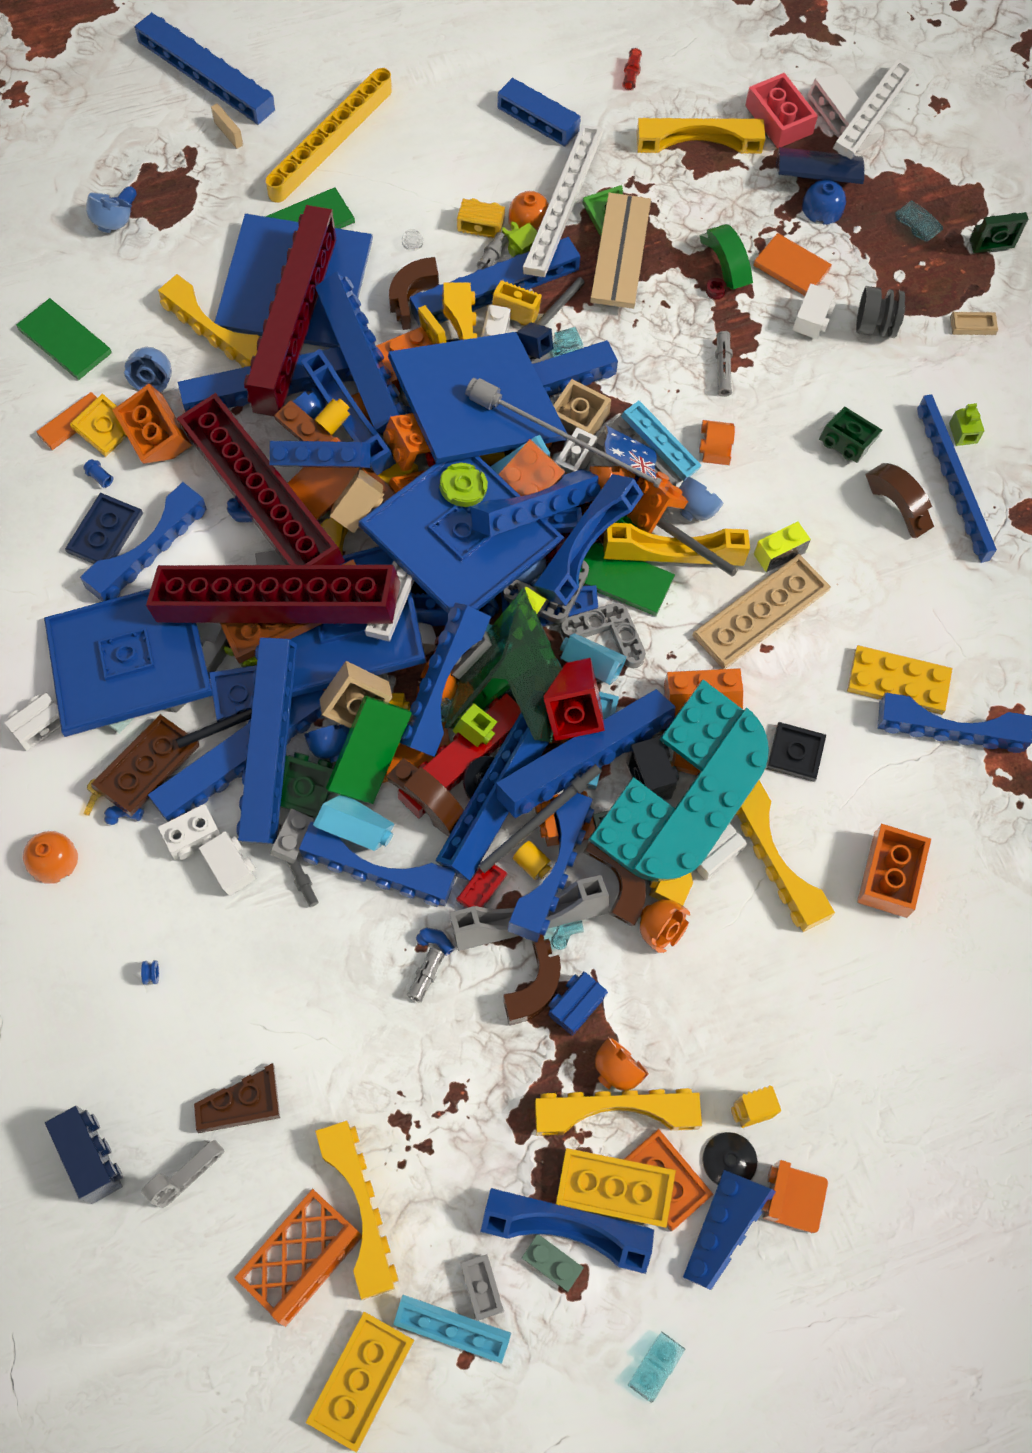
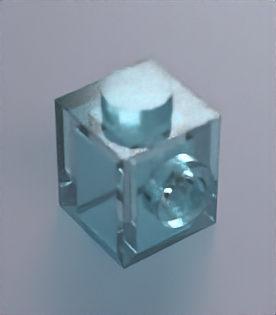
M576 327L554 333L552 350L554 356L583 348V342Z

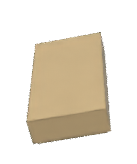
M215 104L211 106L214 123L236 149L242 147L243 140L238 126L220 105Z
M996 312L951 313L952 335H996L998 332Z

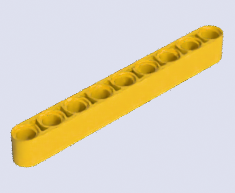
M378 68L374 70L266 177V187L271 201H284L392 93L391 73L388 69Z

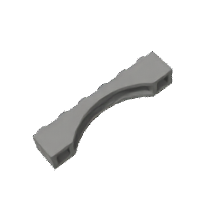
M602 875L577 880L566 889L557 893L556 897L560 899L555 912L550 911L547 920L550 921L548 928L608 914L609 894ZM472 906L449 912L458 951L518 936L508 932L509 921L515 908L490 909Z

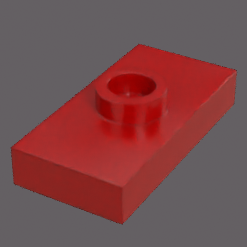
M496 864L485 873L479 868L456 901L465 908L472 906L484 908L508 873Z

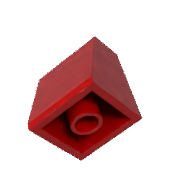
M591 658L566 663L544 695L555 741L605 731L601 699Z

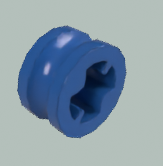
M153 960L152 963H148V961L142 962L141 978L143 985H147L148 982L158 984L159 964L157 960Z

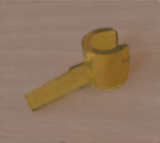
M92 779L87 785V790L92 793L83 813L87 816L90 815L97 799L102 797L100 793L92 788L91 783L95 779Z

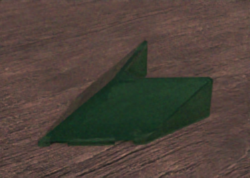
M525 588L519 592L487 633L492 646L460 678L444 728H455L460 718L466 713L467 708L492 678L505 679L508 681L534 740L552 742L553 732L544 695L562 670V667L552 651L550 641L536 611L531 606Z

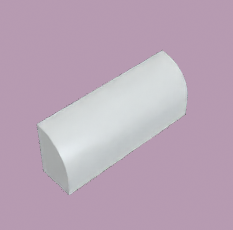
M841 74L815 78L807 93L809 99L838 138L864 105ZM878 123L857 152L870 147L884 133Z

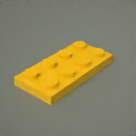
M857 645L847 692L880 700L885 693L910 696L927 711L943 715L946 711L953 668Z
M566 1148L556 1204L667 1228L676 1170Z
M364 1311L313 1407L306 1424L357 1453L414 1339Z

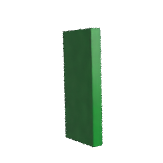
M336 187L264 216L298 222L299 216L304 213L306 205L332 209L335 228L341 229L355 223V217Z
M51 298L16 324L20 332L77 380L84 377L112 353L110 347Z
M599 543L593 544L584 558V561L588 564L589 572L583 586L596 585L598 593L657 616L675 574L644 561L604 559L603 545Z
M364 695L326 789L373 804L412 712Z

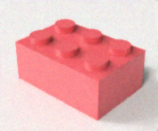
M785 72L749 87L745 106L755 119H764L765 133L777 149L813 134L818 115Z

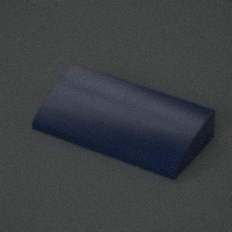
M782 147L778 149L776 161L778 175L864 184L863 156H853L852 159L836 153Z

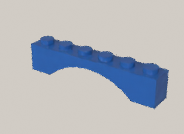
M318 349L302 359L301 363L308 376L318 388L327 404L332 399L337 401L340 398L350 407L348 410L350 416L343 422L342 426L353 442L371 444L370 467L373 472L379 475L396 464L391 451L359 409L322 350Z
M580 469L563 475L558 483L540 492L515 498L488 500L471 506L472 530L491 537L593 501L600 492V485L598 484L599 475Z
M615 474L611 475L534 584L535 588L544 598L560 605L566 606L579 588L580 568L592 544L609 526L631 513L644 493L634 478Z
M182 482L166 497L161 520L148 538L136 548L123 555L99 560L80 576L85 588L102 602L117 598L127 584L134 582L144 568L151 566L161 552L168 550L178 536L185 534L188 527L195 520L202 518L207 510L203 497Z
M455 602L454 607L449 611L445 629L439 636V644L436 651L430 658L426 676L420 683L417 698L410 707L412 714L400 740L401 744L435 757L444 735L441 722V701L447 678L460 657L469 648L482 640L491 616L468 605Z
M885 693L879 702L877 729L885 730L887 733H908L912 737H933L937 741L952 740L958 741L962 745L977 744L983 745L987 749H1008L1012 753L1024 752L1032 744L1031 715L1007 712L998 718L986 722L963 723L947 720L930 713L910 696Z
M577 793L555 812L554 817L559 839L557 862L541 885L518 899L509 921L508 932L534 942H538L540 934L546 935L550 925V921L547 920L550 911L554 913L560 899L556 897L558 889L564 890L569 876L565 874L568 866L573 867L577 857L574 849L576 844H582L586 831L582 830L585 822L590 824L595 811V809L591 808L592 798Z
M310 821L299 848L304 861L313 865L318 863L327 865L329 870L336 873H342V871L352 874L351 877L365 882L366 879L376 882V886L385 890H390V888L399 890L401 895L408 898H414L415 896L422 898L426 904L434 907L439 905L446 906L456 880V871L433 863L407 869L387 868L372 864L353 853L341 841L339 836L313 826L314 822Z
M494 1188L490 1189L480 1231L507 1239L529 1234H548L566 1237L597 1250L620 1268L643 1274L647 1272L654 1238V1229Z

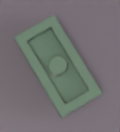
M539 1234L536 1235L522 1256L524 1261L566 1292H569L584 1268Z

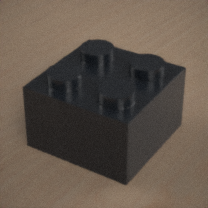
M660 736L632 744L626 762L632 778L637 779L664 801L671 799L679 781V774L676 767L670 764L668 746L659 740Z

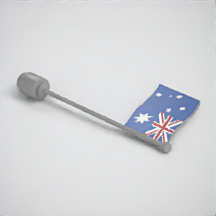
M473 378L468 384L465 395L469 396L471 401L489 410L493 407L496 408L500 404L654 483L653 486L656 488L661 484L662 479L658 477L656 479L655 464L657 456L654 449L605 425L606 439L603 445L604 452L501 400L502 394H500V388L481 378Z

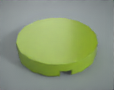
M456 463L448 466L447 470L441 474L439 489L442 496L448 502L456 506L469 507L483 500L487 492L488 481L485 474L481 470L479 472L475 469V466L467 463Z

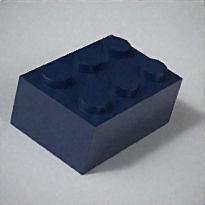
M75 1105L44 1122L80 1200L94 1204L123 1187L120 1182L123 1174L117 1163L113 1164L108 1156L112 1153L106 1139H101L97 1130L100 1129V1125L93 1113L90 1115L87 1109L83 1110Z

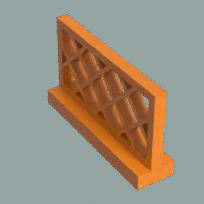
M312 1189L234 1278L279 1324L286 1327L362 1239V1234ZM315 1198L321 1204V1217L306 1218V1207ZM326 1209L332 1214L331 1216H326ZM338 1220L344 1227L336 1236H326V1221ZM321 1221V1237L307 1238L306 1223ZM302 1223V1239L287 1240V1229L292 1224ZM321 1242V1254L317 1258L307 1259V1243ZM302 1244V1260L287 1261V1245ZM282 1245V1261L267 1263V1253L270 1248ZM302 1264L301 1277L297 1281L287 1282V1266ZM282 1266V1282L267 1284V1267ZM262 1268V1284L250 1285L244 1279L252 1269ZM287 1286H292L287 1292ZM282 1287V1299L273 1307L267 1301V1288ZM255 1289H262V1295Z

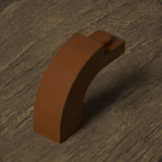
M435 257L423 258L407 264L397 272L390 284V313L396 314L397 322L401 321L402 330L411 329L408 305L410 297L439 285V274Z
M882 463L865 474L873 495L886 496L899 508L912 538H918L934 527L928 511L932 507L931 502L920 484L907 471L894 464Z
M402 758L386 776L388 781L414 799L429 815L433 826L449 837L464 811L454 796L431 774L421 767L418 769Z
M589 842L583 853L608 866L618 880V896L609 914L629 926H635L645 904V880L628 871Z
M540 934L538 942L532 941L538 965V975L535 981L526 989L503 995L509 1026L526 1022L539 1015L549 1005L556 993L561 971L560 956L549 957L552 954V948L549 939H544V935Z

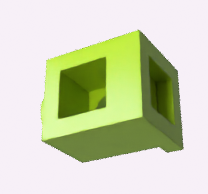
M473 704L460 718L453 732L455 734L459 732L476 747L482 742L487 745L495 735L492 729L497 724V721L476 704Z

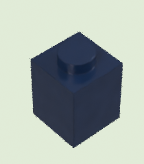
M530 322L517 331L529 356L540 359L553 350L551 328Z

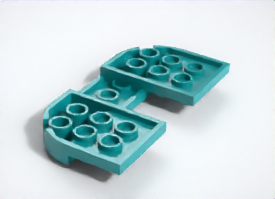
M705 680L698 684L659 739L701 771L676 808L672 807L633 777L588 839V841L628 871L645 880L654 882L675 880L689 874L701 865L761 778L767 765L769 746L761 722L748 708L743 710Z

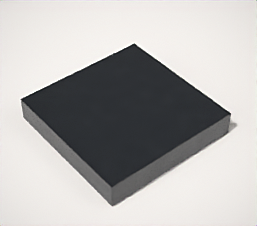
M778 722L767 769L815 782L826 734Z

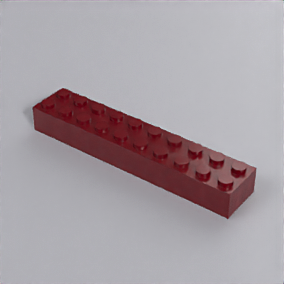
M306 205L304 213L299 216V227L293 233L292 248L288 249L286 266H282L281 281L276 284L275 299L269 305V317L263 323V335L257 341L256 356H252L250 374H247L244 380V387L248 391V403H251L253 413L274 416L284 406L319 297L315 286L325 278L336 243L332 209Z
M216 393L177 417L187 437L286 565H341L345 562L335 542L276 468L269 465V459Z
M158 565L146 606L158 623L393 624L400 580L394 565Z

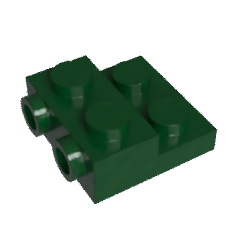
M1027 213L984 217L982 224L975 225L969 238L973 253L1015 248L1029 220Z
M844 406L825 426L819 440L823 442L825 447L833 448L840 452L844 459L853 460L858 463L867 453L870 446L879 438L883 430Z
M295 752L294 756L286 755L280 807L317 817L323 803L327 802L328 795L331 793V791L326 789V786L334 769L332 768L333 763L318 759V763L308 761L309 755Z

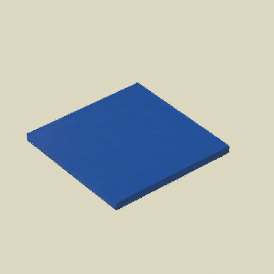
M245 213L214 323L233 332L263 335V323L269 317V305L275 299L276 284L281 281L282 266H286L287 252L289 248H292L293 233L298 230V222ZM335 228L336 243L324 280L337 271L344 278L348 277L354 286L352 289L353 294L358 298L373 235ZM318 297L304 343L329 348L339 347L340 345L320 297Z
M517 332L389 351L388 359L436 464L518 449L528 442L529 439L538 435L541 436L545 444L566 440V438L500 404L496 408L493 407L489 410L471 401L469 396L465 395L470 381L473 378H481L500 388L501 400L567 433Z
M479 456L434 464L362 518L358 524L448 614L451 608L454 607L455 602L468 605L476 610L481 609L564 540V537L544 518L491 537L472 530L471 506L461 507L448 502L442 496L439 489L441 474L447 470L448 466L456 463H467L475 466V469L479 472L481 470L485 474L488 481L487 492L483 500L478 504L488 500L520 497Z
M379 546L343 556L344 563L354 560L356 565H392L394 562ZM412 589L390 642L366 636L365 629L367 624L323 623L290 639L297 644L292 697L326 689L345 661L376 676L426 663Z
M150 589L44 617L63 736L67 737L213 696L197 623L156 622L146 606Z

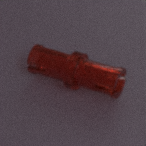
M632 48L629 51L628 63L624 67L625 77L622 86L626 90H633L636 87V79L640 74L642 51L638 48Z

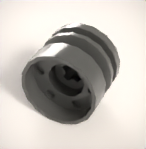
M865 286L858 308L856 332L872 335L876 326H879L880 337H884L888 330V337L896 338L905 314V292L898 290L894 296V290L889 289L883 299L881 288Z

